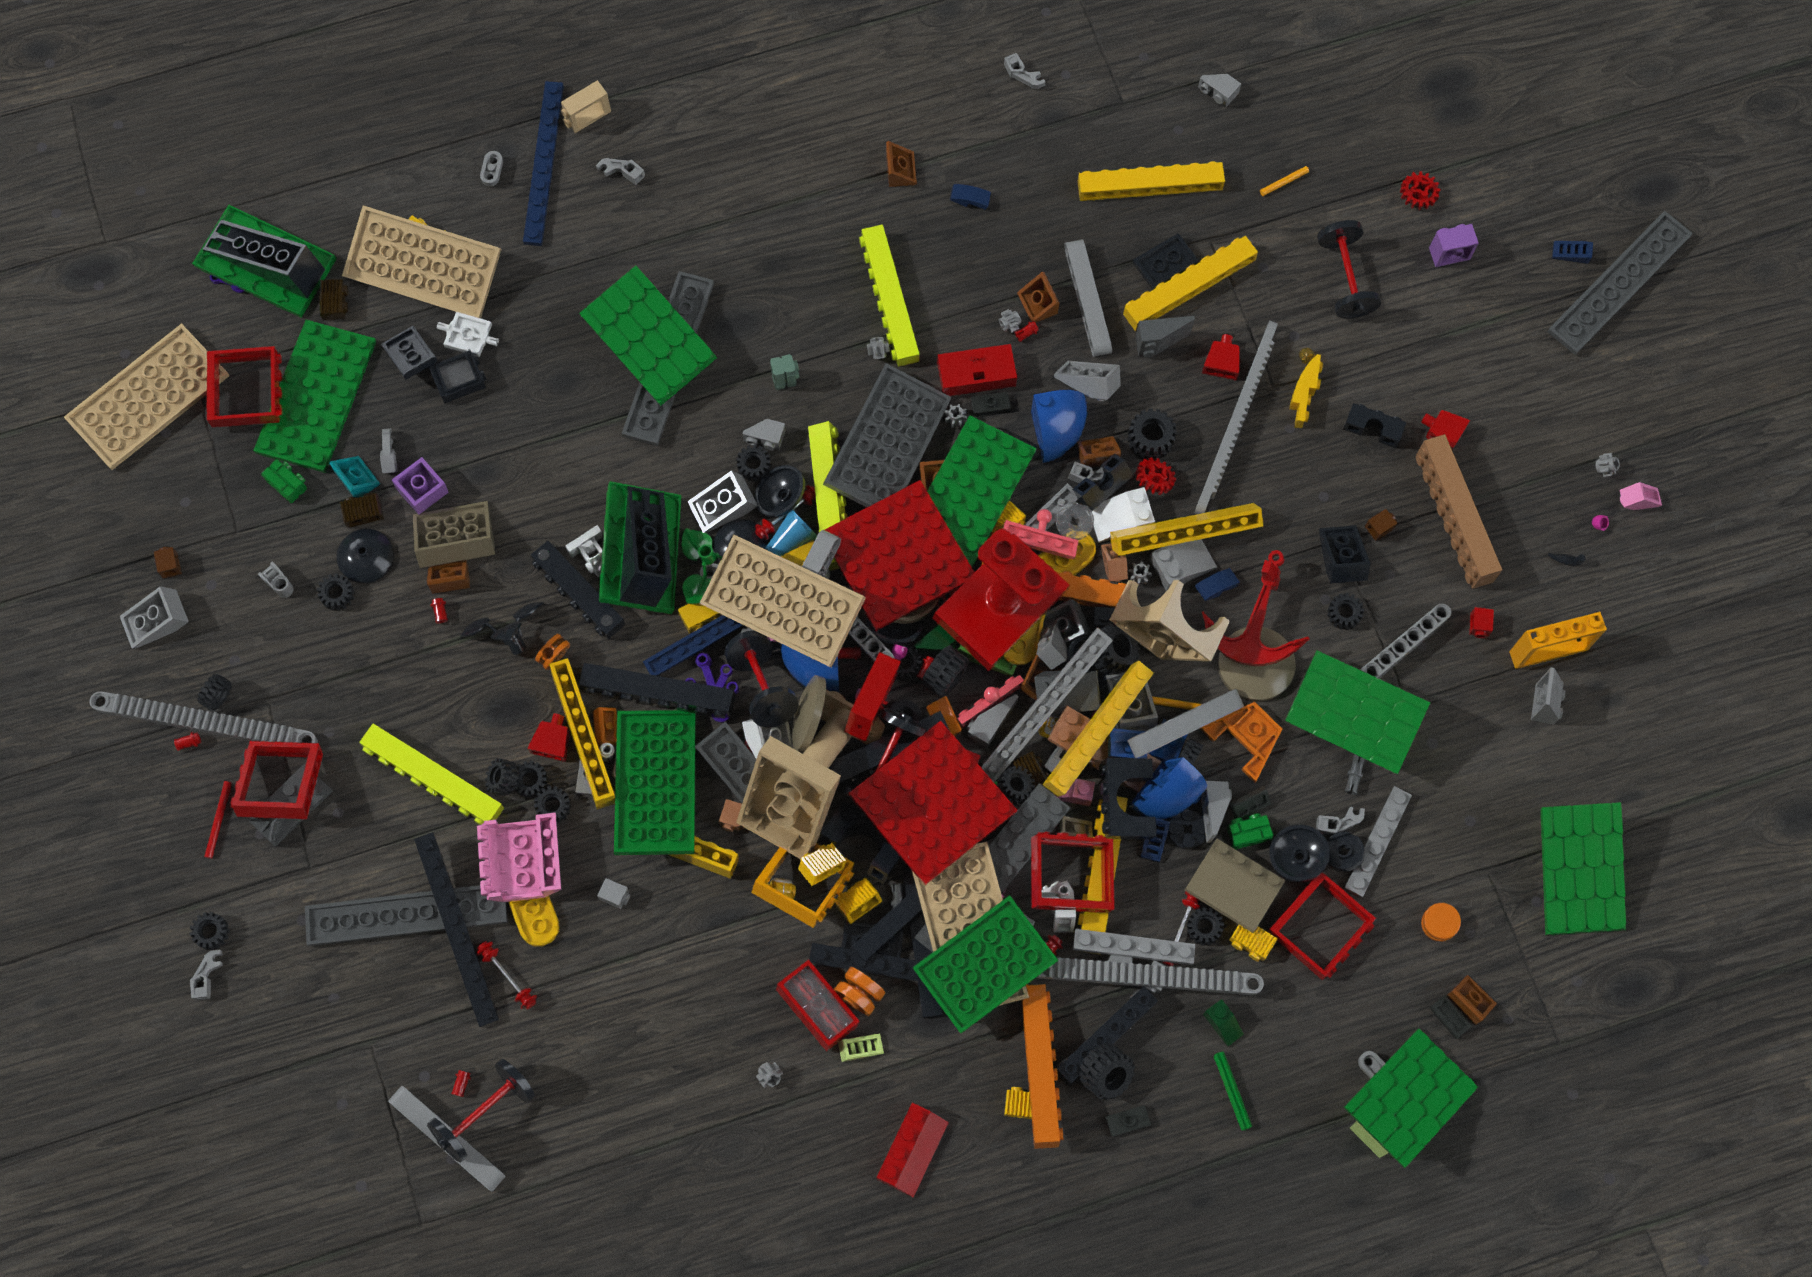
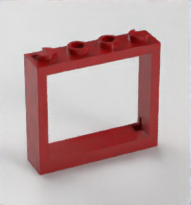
M275 346L207 351V421L211 427L279 422V416L282 415V406L279 404V398H282V390L279 387V381H282V373L279 370L282 357L281 353L277 352ZM271 360V412L219 416V363Z
M250 741L248 749H245L244 764L240 766L239 781H236L235 796L231 799V808L234 809L236 816L307 819L323 758L320 744ZM257 756L308 757L296 803L245 801Z
M1047 831L1038 832V834L1031 838L1032 909H1076L1077 912L1109 913L1113 911V839H1107L1103 835H1096L1095 838L1088 837L1087 834L1069 836V833H1057V835H1050V832ZM1041 844L1101 848L1102 901L1042 898Z
M1322 872L1312 880L1267 933L1276 937L1283 947L1323 980L1326 976L1330 978L1337 971L1335 966L1338 962L1343 964L1350 956L1347 952L1351 947L1356 949L1362 942L1360 938L1365 932L1368 935L1375 925L1372 923L1376 918ZM1319 885L1364 922L1324 970L1279 932Z

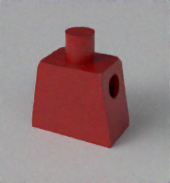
M1222 335L1221 342L1213 341L1202 374L1237 380L1239 374V346L1232 344L1233 337L1231 335Z
M1441 410L1437 418L1426 413L1421 421L1422 424L1430 427L1426 435L1427 439L1445 434L1452 450L1470 422L1466 418L1445 410Z
M554 713L551 723L540 722L528 746L530 754L566 762L570 731L568 727L562 726L564 721L563 715Z

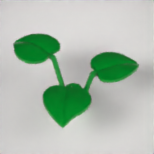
M685 528L682 537L683 553L686 558L692 561L701 559L703 577L699 574L689 576L683 584V593L688 604H700L711 579L706 578V566L713 564L716 558L721 560L722 556L714 552L712 538L707 533Z

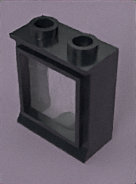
M470 349L467 352L429 366L444 404L486 388L484 381L487 380L483 370L479 371L477 365H480L476 354L472 355Z

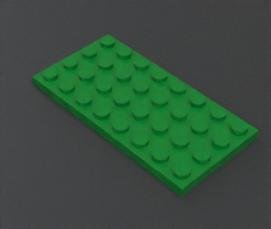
M305 320L279 385L282 390V398H279V404L282 406V415L279 416V422L264 423L253 450L254 453L326 473L377 342L376 339Z
M969 416L927 492L973 568L978 558L979 548L991 535L1031 462L1036 448Z
M680 710L617 711L614 855L695 854V710H688L687 712Z

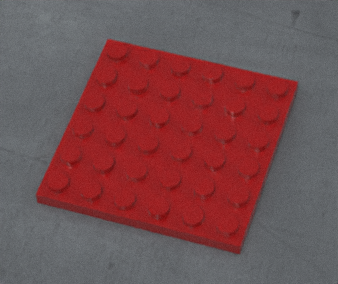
M921 480L825 529V531L841 538V543L834 556V560L852 591L866 597L862 609L875 631L959 588L975 573Z
M942 721L934 725L923 736L915 740L849 793L853 801L925 886L1017 812L1014 805Z

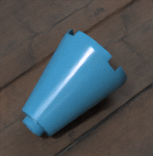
M791 510L766 548L768 551L782 556L815 540L817 535L794 510Z

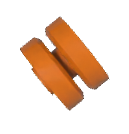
M850 967L845 974V978L850 984L840 981L834 988V991L848 1005L864 1015L870 1016L875 1009L874 1003L871 1000L880 1002L886 992L867 975L854 967Z

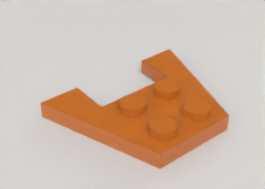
M1253 702L1201 727L1200 730L1212 742L1228 730L1254 755L1241 770L1256 783L1282 728L1257 703Z

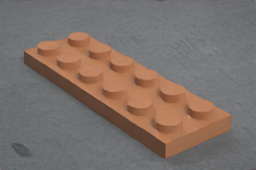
M1065 706L1048 741L1068 751L1091 719L1071 707ZM1109 735L1088 762L1090 766L1099 770L1101 761L1110 758L1108 757ZM1147 753V759H1152L1154 772L1161 761ZM1127 781L1121 784L1138 793L1146 782Z

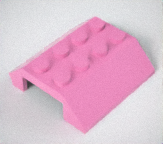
M556 813L536 815V820L498 824L496 820L484 821L482 825L477 826L478 840L483 841L478 843L479 859L485 860L479 862L480 878L486 879L480 881L481 896H487V900L511 902L544 898L561 890Z

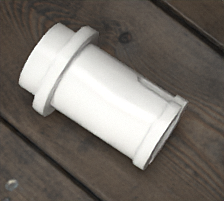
M603 743L599 747L603 761L608 762V759L611 760L613 758L615 750L612 744Z

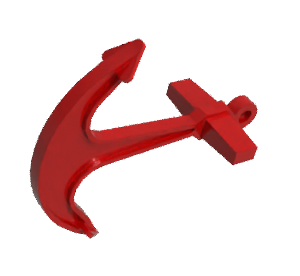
M1274 550L1269 554V561H1264L1261 571L1263 587L1245 631L1235 638H1228L1223 635L1217 648L1223 655L1237 663L1248 666L1271 665L1288 658L1310 639L1307 636L1290 641L1277 648L1266 647L1261 642V631L1271 590L1277 591L1279 575L1281 573L1278 567L1284 563L1283 553L1278 550ZM1275 556L1280 557L1277 561H1274L1273 558ZM1204 611L1201 612L1206 629L1215 624Z

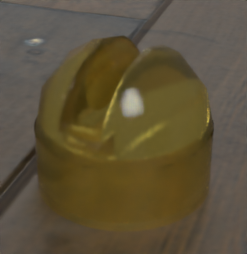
M1303 348L1299 356L1302 363L1306 364L1315 357V354L1311 348Z

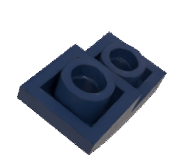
M954 184L950 201L965 207L968 204H972L986 210L989 205L991 192L974 186Z
M1228 568L1202 580L1195 587L1203 599L1207 601L1219 597L1223 591L1237 587L1240 582L1232 570Z

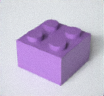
M1460 224L1455 228H1442L1436 232L1429 247L1435 267L1471 259L1478 245L1473 225Z
M422 457L392 479L396 490L418 515L448 493L445 483Z

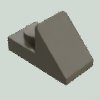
M1064 816L1060 821V833H1069V836L1087 834L1088 837H1092V821Z

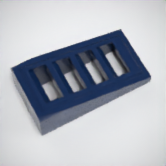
M1554 241L1552 259L1588 264L1592 258L1593 242ZM1560 247H1563L1562 254L1559 253ZM1567 248H1570V254H1567Z
M1156 818V827L1164 828L1163 831L1156 829V834L1162 836V838L1154 837L1151 840H1145L1141 858L1160 862L1170 822ZM1149 841L1159 843L1160 846L1158 847L1148 843ZM1146 850H1155L1158 851V854L1146 852Z

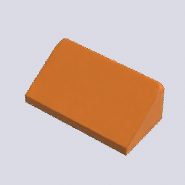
M947 696L926 707L930 716L941 711L950 732L954 736L962 731Z
M598 707L593 711L595 739L598 748L603 743L617 746L616 708Z

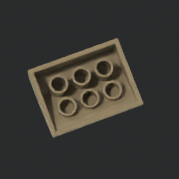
M488 501L424 512L419 515L413 514L414 548L420 568L495 555Z
M1216 839L1185 891L1254 933L1285 880L1221 840Z

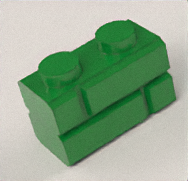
M276 459L261 475L287 501L293 503L299 495H302L307 490L304 484L306 480L299 473L295 475L291 471L293 468L286 461L282 463Z
M1258 813L1249 816L1250 819L1242 821V818L1231 820V824L1227 826V832L1232 848L1236 850L1271 841L1273 833L1267 815L1261 816Z

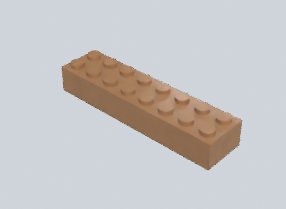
M1444 434L1425 440L1416 454V461L1422 467L1424 481L1428 482L1430 486V495L1437 503V512L1444 520V529L1450 534L1451 545L1457 551L1459 565L1465 570V579L1472 589L1493 583L1501 573L1502 568L1447 437Z

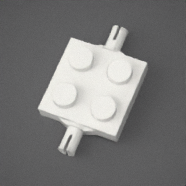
M456 312L454 319L449 325L441 322L437 324V329L447 332L444 341L446 348L460 352H467L470 349L472 355L476 354L480 357L486 343L497 346L499 342L498 338L489 336L492 323L477 317Z

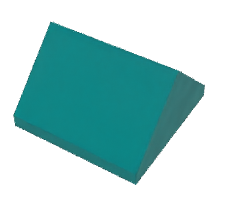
M359 456L334 460L329 463L335 474L355 498L363 497L364 494L369 493L380 484Z

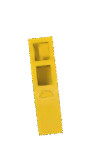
M1319 354L1305 367L1292 395L1289 409L1297 410L1295 428H1302L1304 422H1308L1309 411H1306L1307 405H1310L1311 396H1314L1315 391L1320 389L1321 379L1318 378V374L1322 372L1323 362H1320L1321 355Z

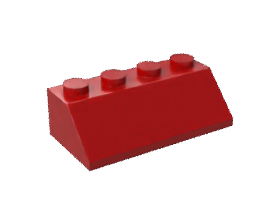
M912 1102L876 1179L914 1198L949 1122Z

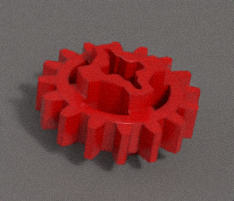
M1422 171L1418 175L1412 172L1411 177L1407 175L1405 181L1403 180L1401 184V199H1406L1405 205L1412 204V209L1415 206H1418V210H1421L1422 206L1428 209L1429 205L1434 206L1435 201L1439 198L1441 191L1438 188L1439 182L1434 183L1435 177L1429 178V173H1426L1424 176Z
M1150 457L1149 460L1144 459L1139 463L1135 474L1138 475L1136 480L1141 481L1139 485L1146 487L1145 491L1150 489L1152 494L1156 491L1161 495L1163 492L1167 494L1173 488L1176 481L1174 477L1175 472L1170 471L1171 466H1165V461L1160 463L1159 458L1154 461Z

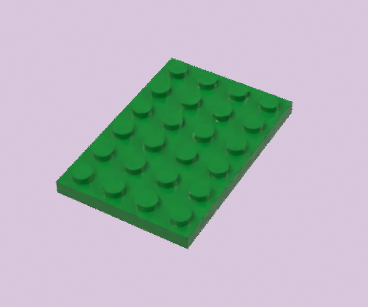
M1009 895L915 965L913 969L960 1034H962L1058 962V959Z

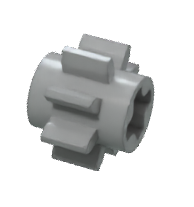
M1007 309L1001 313L1002 318L999 319V324L1004 331L1008 330L1013 333L1019 329L1018 324L1021 323V318L1016 311L1012 312Z
M883 337L870 339V344H867L868 355H873L874 359L884 358L887 356L886 352H890L888 340L884 341Z
M960 404L957 406L950 405V410H945V416H947L945 422L950 423L952 428L958 425L962 427V421H967V416H965L966 409L962 410Z
M1612 453L1599 456L1600 459L1596 461L1597 472L1603 473V477L1616 474L1620 467L1619 459L1612 457Z
M1142 561L1137 565L1132 563V569L1128 570V574L1132 575L1130 580H1134L1139 585L1142 582L1147 584V577L1152 576V573L1148 572L1150 565L1146 566Z
M766 1062L758 1068L759 1074L756 1075V1078L764 1088L767 1085L774 1087L780 1082V1075L783 1072L775 1062L772 1065Z

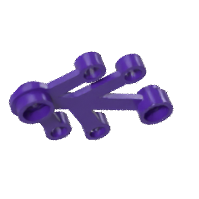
M700 653L696 656L695 662L702 669L707 685L723 688L728 677L733 674V669L728 664H724L720 669L721 675L715 684L710 670L712 664L711 657L707 653ZM702 657H705L706 661L700 663V659ZM730 668L729 673H724V669ZM687 678L685 680L688 682L693 681L694 683H697L693 678ZM729 682L726 688L730 689L732 685H735L736 689L734 692L738 693L739 686L737 683ZM712 714L713 719L720 723L725 722L730 718L728 716H725V718L715 717L714 714Z

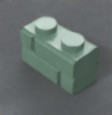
M790 354L782 356V358H772L770 364L775 389L781 390L785 389L786 386L788 388L796 386V379L800 378L797 360H793Z

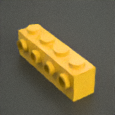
M696 836L695 854L670 855L729 879L732 878L738 864V854L731 849L721 848L715 843L703 841Z

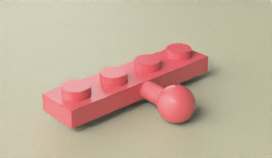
M1042 509L1037 513L1038 529L1008 520L1004 523L1003 529H1006L1011 534L1014 533L1029 548L1072 560L1076 556L1078 540L1045 531L1047 523L1052 519V514L1047 509Z
M1020 675L1016 678L1012 676L1005 682L1006 685L1000 689L999 687H988L984 691L985 699H979L974 703L973 708L970 710L965 709L958 715L957 720L961 729L969 725L972 719L976 720L980 714L996 706L1020 689L1024 679Z

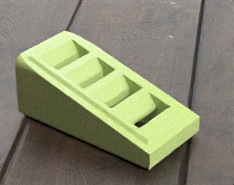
M880 1034L844 1039L838 1042L842 1062L884 1054ZM870 1040H874L876 1051H872ZM863 1041L866 1042L867 1052L864 1051ZM854 1043H857V1045H858V1050H859V1053H858V1054H856V1049H855V1044H854ZM847 1045H849L851 1055H849Z

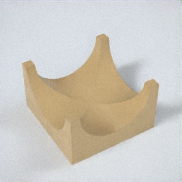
M1128 580L1110 618L1111 622L1137 640L1160 660L1212 661L1230 622L1227 618L1219 617L1218 621L1211 627L1196 631L1189 626L1182 614L1180 599L1184 584L1181 581L1173 580L1171 586L1161 598L1148 606L1141 607L1137 599V587L1139 584L1134 580Z

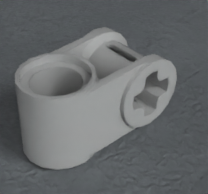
M271 562L270 566L262 573H258L259 577L278 596L287 598L293 593L292 584L274 562ZM286 584L283 589H279L281 585Z

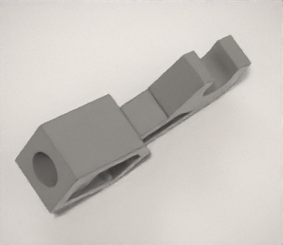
M1017 53L1004 58V65L1010 78H1015L1032 89H1039L1045 86L1046 82L1044 79L1041 81L1036 80L1041 77L1040 71H1025V66Z
M605 158L596 165L599 171L604 167L607 168L604 171L606 177L615 172H622L623 177L635 185L645 177L644 170L633 160Z
M391 428L382 429L383 450L380 452L382 473L398 471L396 454L394 449H392Z
M1074 462L1068 479L1080 483L1086 478L1080 475V472L1088 475V479L1098 483L1103 478L1104 471L1102 467L1097 471H1093L1092 467Z
M1350 807L1345 817L1341 820L1338 817L1319 815L1316 829L1322 834L1331 836L1355 825H1359L1364 819L1365 809L1360 808L1359 815H1354L1353 807ZM1328 822L1335 823L1337 825L1335 829H1328Z
M221 950L209 951L204 955L200 966L190 979L192 999H210L211 980L207 977L211 971L223 966L221 961L215 962L214 960L216 956L222 955ZM203 980L204 987L197 988L198 982Z

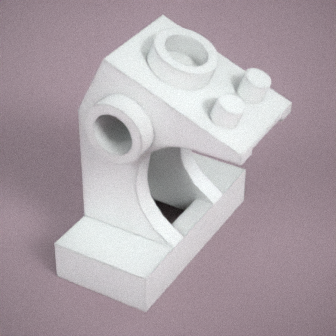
M598 525L567 544L566 549L572 558L580 553L587 562L585 566L591 574L594 572L599 577L602 568V548L597 541L603 538V534ZM596 550L598 551L599 554H597L593 558H589L590 554H592Z
M1067 880L1064 882L1057 881L1049 888L1047 885L1043 887L1042 898L1074 899V891ZM1076 909L1055 910L1054 932H1074Z

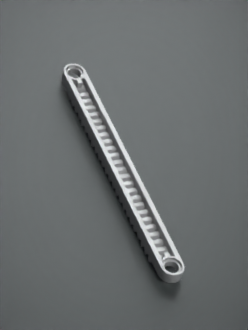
M1269 320L1194 514L1205 513L1209 500L1215 498L1274 346L1272 338L1278 325L1276 322Z
M96 692L91 696L89 702L90 706L100 713L246 741L302 743L305 737H311L312 743H318L316 736L310 731L234 717L232 715L218 714L216 712L212 713L201 709L196 710L185 706H175L148 699L144 700L133 696ZM104 697L106 700L105 704L101 707L96 706L97 699Z
M1057 957L1058 962L1036 977L1041 979L1256 995L1264 986L1262 977L1254 973L1128 964L1124 962H1102L1099 960H1078ZM1248 980H1257L1258 988L1256 990L1250 989L1248 987Z

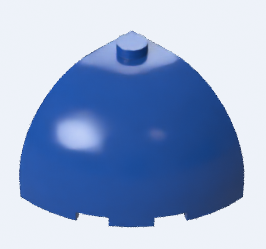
M1057 390L1033 395L1031 415L1043 463L1063 456L1072 446L1074 447L1081 437L1087 418V402L1083 393L1075 390Z
M780 643L784 665L792 678L805 689L814 675L825 678L826 690L839 693L838 655L831 668Z
M1184 757L1164 760L1153 772V778L1144 784L1128 807L1142 817H1155L1160 820L1168 819L1180 814L1192 804L1195 805L1207 789V782L1201 773Z

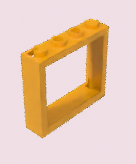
M1601 612L1527 630L1509 653L1515 669L1588 651L1607 628ZM1536 632L1537 637L1532 639L1531 633Z
M816 843V846L810 854L814 853L820 847V845ZM779 847L756 879L751 893L814 928L817 922L821 923L825 918L826 909H831L836 901L835 896L841 895L845 888L844 883L852 879L854 875L852 872L854 862L845 858L847 860L845 867L838 872L841 876L817 911L814 912L767 885L789 854L787 850Z

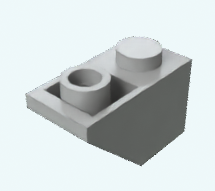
M1228 74L1203 75L1200 77L1198 88L1204 94H1208L1218 104H1222L1225 107L1239 94L1241 83Z
M765 419L744 430L743 440L752 446L757 444L767 450H780L786 431L785 423Z
M1055 624L1050 628L1047 627L1042 630L1037 649V655L1051 670L1067 659L1068 650Z

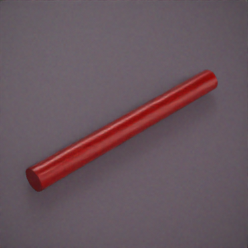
M224 781L205 858L212 859L232 785L228 781Z

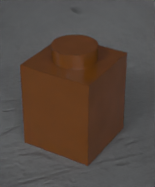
M1384 509L1369 519L1365 528L1374 540L1377 541L1394 530L1397 520L1393 513H1389L1387 509Z
M162 547L158 551H154L157 572L162 578L182 574L178 553L173 547Z

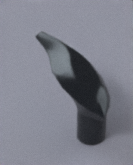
M1548 553V556L1552 559L1570 566L1581 565L1586 559L1583 554L1575 557L1568 554Z

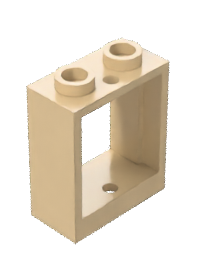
M598 80L561 102L563 108L561 113L565 118L563 121L568 129L572 128L574 133L611 112L608 94Z

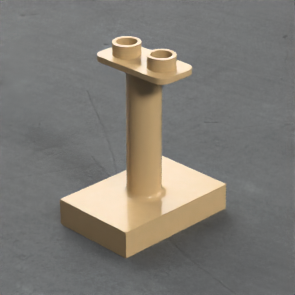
M826 690L820 718L826 723L803 754L774 737H769L758 753L736 823L774 845L782 847L799 859L806 853L812 852L816 846L841 775L828 768L852 736L844 731L853 704L846 701L840 693ZM877 717L866 741L855 736L852 737L868 745L881 739L885 728L884 723Z

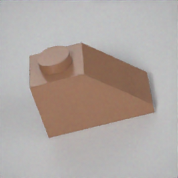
M1112 544L1101 545L1108 580L1120 582L1128 579L1126 556L1117 555L1112 550Z
M726 799L719 819L722 829L733 832V830L740 831L745 828L736 823L742 806L741 803Z

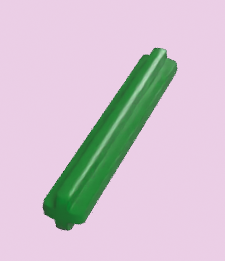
M1218 1052L1214 1055V1059L1242 1131L1250 1129L1252 1125L1224 1052Z

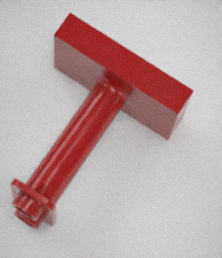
M998 529L979 548L978 558L983 564L933 616V619L988 671L1067 592L1070 586L1014 533L1011 534L1006 529Z

